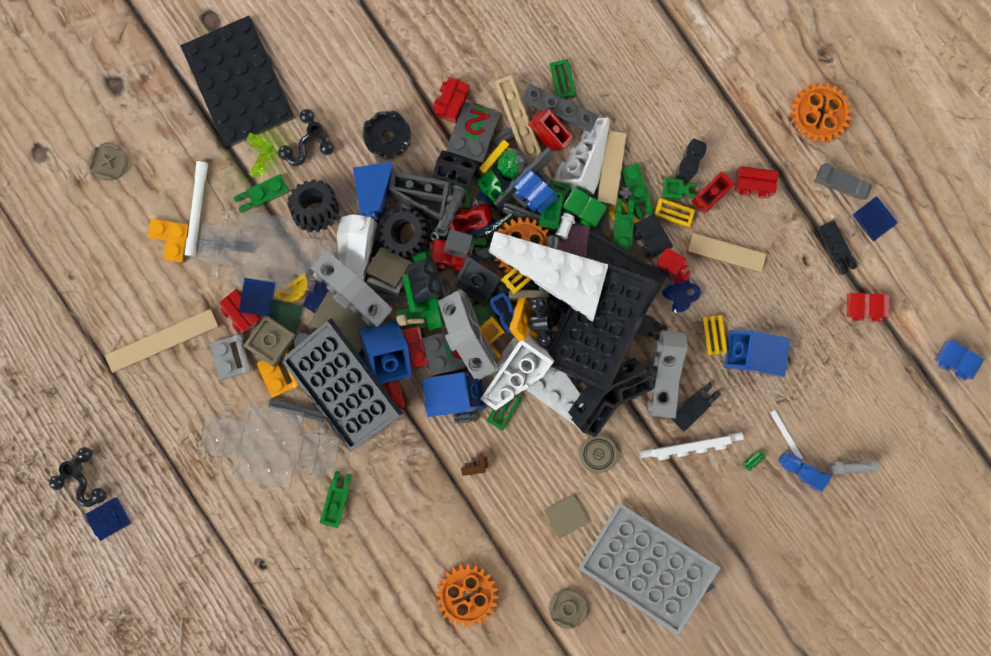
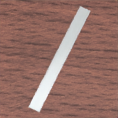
M776 411L770 412L794 455L803 459Z

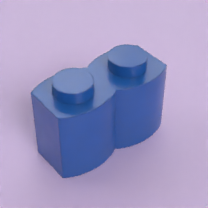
M530 169L513 185L516 189L514 192L521 201L527 200L526 205L533 212L537 210L539 213H543L558 198L555 192Z
M500 293L490 299V306L494 314L500 318V324L505 329V332L511 334L510 323L514 316V310H512L509 298L504 293Z
M945 340L934 359L939 363L938 367L946 371L952 370L955 372V376L963 381L973 379L984 361L979 355L952 340Z

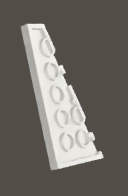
M494 232L489 249L491 254L519 270V273L535 281L534 283L558 299H562L571 305V308L583 313L589 320H594L608 264Z
M515 336L502 353L503 358L500 360L499 371L520 342ZM550 367L541 379L531 384L525 390L575 425L568 411L578 399L580 393L565 373Z

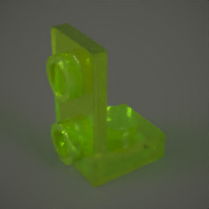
M249 133L247 140L251 143L250 147L259 152L261 151L249 173L256 180L258 176L260 177L263 174L264 164L267 160L271 159L274 147L270 142Z

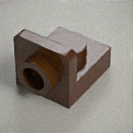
M479 453L480 465H476V462L465 463V467H461L462 476L485 473V468H489L487 456L483 457V453Z

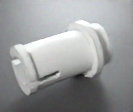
M564 213L560 217L561 222L556 233L557 237L561 239L568 238L570 228L575 223L574 216Z

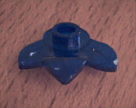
M688 279L680 285L674 282V285L664 289L662 295L668 300L674 301L672 312L680 313L688 310L691 303L700 298L701 290L698 285L690 283ZM692 289L694 294L690 296L687 293Z

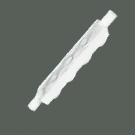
M740 432L666 447L650 448L639 451L641 459L658 457V460L670 459L672 454H677L678 457L689 455V451L696 450V453L708 452L707 448L715 447V450L725 449L728 444L743 440V434Z

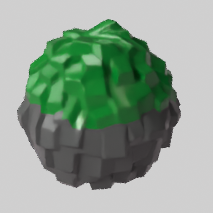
M508 148L499 157L497 163L498 170L506 178H518L527 166L528 159L521 151Z

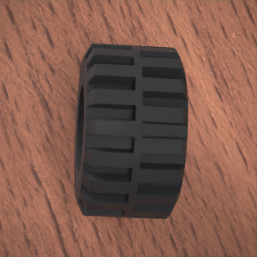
M312 179L311 182L303 181L304 184L302 185L300 183L296 185L297 188L291 190L292 195L288 196L289 202H287L295 224L304 231L307 229L308 232L313 230L320 232V229L326 230L328 225L332 226L334 224L333 220L338 219L337 214L340 212L333 188L328 183L324 184L321 180L316 182L315 179ZM313 203H321V205L315 209H306L309 205Z
M399 208V211L393 210V215L388 214L386 216L387 221L382 222L384 228L380 229V233H383L381 241L385 242L383 245L389 249V252L401 257L411 258L425 252L424 249H429L428 243L429 241L432 242L430 234L433 230L429 228L432 225L427 221L428 218L409 208ZM412 223L414 235L408 243L403 244L400 240V231L404 225Z

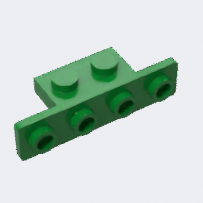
M423 252L413 257L414 263L421 259H429L428 252ZM408 274L402 276L410 313L425 312L430 331L443 327L444 321L438 302L439 298L428 302L416 303Z

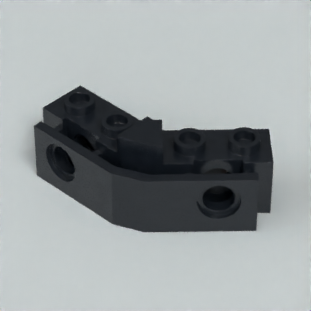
M635 357L622 362L608 393L587 384L568 411L572 417L571 420L584 434L597 437L619 405L653 390V375Z

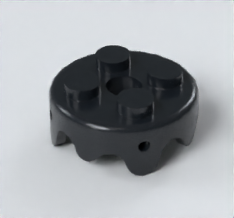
M393 110L379 111L370 120L365 121L363 140L367 149L374 156L384 160L398 158L406 152L411 142V131L409 124L398 112ZM385 132H391L393 137L391 140L385 141L382 139V135Z

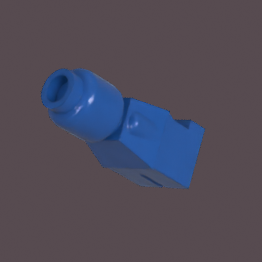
M783 452L779 457L778 462L781 463L784 469L790 473H795L802 483L807 484L816 491L823 492L832 477L827 473L819 472L816 468L806 463H802V460L793 453L787 454Z

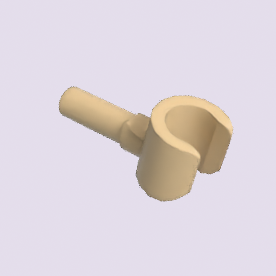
M406 314L396 317L400 327L409 324H424V319L407 320Z

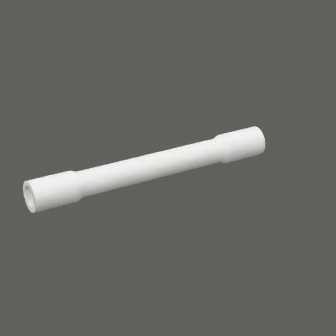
M201 161L196 162L191 216L184 255L189 257H196L204 184L207 177L208 163Z

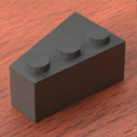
M392 172L389 185L390 197L439 223L446 207V198L449 195V182Z

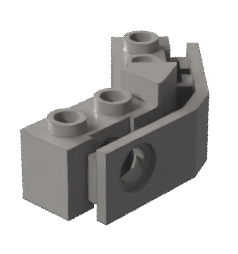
M325 250L310 267L314 272L312 276L320 283L324 281L328 284L326 288L335 295L333 297L334 300L345 309L349 307L354 313L359 312L362 315L361 320L368 326L373 324L378 327L392 311V308L330 252Z
M460 289L439 300V306L448 331L445 338L451 351L457 350L473 378L479 380L498 371L500 361L480 330L469 295Z
M661 330L653 361L648 360L647 370L653 375V390L650 391V400L647 403V411H650V416L676 418L679 380L687 352V336L685 333ZM660 392H663L666 396L665 401L662 403L658 400Z

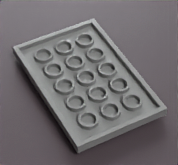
M619 503L578 569L679 636L719 572L720 567Z

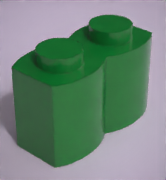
M573 188L561 210L581 221V225L590 229L591 227H596L607 206L581 190Z

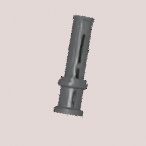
M456 184L452 185L450 196L446 198V207L435 229L437 234L441 236L447 235L455 213L461 208L462 199L467 195L465 187Z

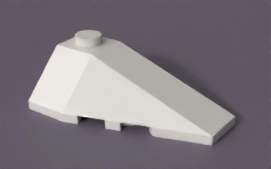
M598 118L591 133L588 131L583 132L578 146L570 150V157L566 162L562 161L553 179L554 181L569 186V191L577 188L587 195H594L601 177L610 123L609 118Z
M354 214L343 216L340 218L337 231L339 261L365 282L367 274L365 271L369 265L378 223L371 217L366 218V216Z
M527 334L525 341L518 343L480 400L497 410L521 391H524L531 384L541 379L554 360L538 341Z

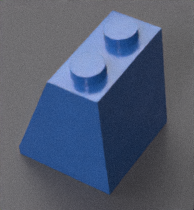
M392 162L353 168L361 216L371 217L373 220L378 221L379 217H382L389 198L392 172H395Z
M397 321L383 323L378 327L371 326L359 329L361 345L367 365L381 384L412 377L408 345Z
M730 330L724 368L785 377L790 350V338L752 330Z
M470 372L422 379V391L425 395L424 407L427 417L485 409V402L480 400L483 396L482 380L474 379Z

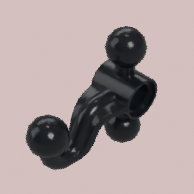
M304 109L300 112V120L308 124L307 134L298 143L299 157L297 159L292 157L293 151L290 146L284 145L278 150L279 157L282 160H286L292 166H299L305 162L307 158L306 144L311 140L320 143V152L323 155H331L334 152V144L326 140V128L314 121L315 115L310 109ZM320 128V134L318 136H314V130Z
M535 297L530 301L529 307L535 314H531L529 317V327L531 331H540L538 342L542 347H548L553 343V337L548 331H551L560 319L559 309L562 303L553 297L547 301V308L550 311H545L544 313L545 302L543 299Z
M82 447L77 451L75 459L61 463L59 466L60 475L51 477L49 486L53 490H60L64 487L66 478L74 477L79 482L76 492L77 502L83 507H92L106 499V491L102 488H95L91 493L90 499L84 498L87 480L81 473L83 468L81 463L88 462L92 458V451L87 447ZM69 464L74 467L73 473H70L67 469Z

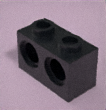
M442 150L436 160L433 177L469 189L475 177L478 161Z

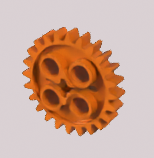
M819 82L816 87L812 83L809 88L805 86L803 92L799 91L797 93L798 97L793 98L792 101L795 104H792L790 109L794 111L789 116L794 117V119L790 123H796L797 126L793 130L800 129L798 136L805 134V141L812 138V143L814 144L819 139V143L823 144L826 139L827 143H830L832 138L834 140L838 139L839 135L845 133L844 129L850 126L846 122L852 120L851 117L847 116L853 112V110L847 109L851 102H845L848 95L842 97L843 90L837 92V85L830 88L828 82L823 87L822 82ZM810 98L815 99L817 101V105H813L810 102ZM829 103L835 105V110L829 107ZM806 116L812 118L813 124L806 121ZM825 121L831 123V128L825 126Z
M519 217L517 223L511 219L510 226L505 223L503 224L504 230L498 229V233L509 236L516 234L519 239L529 242L530 237L533 236L537 238L539 245L547 247L549 236L547 237L546 234L549 230L542 231V227L536 226V220L529 223L528 217L524 222ZM499 258L494 260V262L500 261L501 263L498 269L505 268L504 275L514 268ZM517 270L512 276H510V278H513L515 275H519L520 271Z
M460 563L458 570L452 566L453 573L445 571L447 578L441 577L440 580L443 584H437V588L441 591L436 592L435 595L441 598L436 600V604H442L438 610H445L443 618L450 616L449 623L456 620L457 627L461 622H463L464 628L467 627L468 623H471V626L474 627L475 621L481 625V618L488 620L487 613H494L491 606L497 607V603L493 601V599H498V595L493 594V592L498 590V587H492L495 579L489 580L491 573L484 575V567L478 571L477 564L473 569L470 568V563L467 564L466 568H463V565ZM470 577L475 578L477 583L475 586H468L466 579ZM450 587H457L459 594L451 595L448 591ZM478 587H483L482 590L472 593L470 595V599L464 597L455 604L451 603L453 600H457L463 597L464 591H466L467 593H471ZM482 595L486 600L484 603L478 604L475 601V597ZM460 604H465L468 607V611L461 613L457 607Z

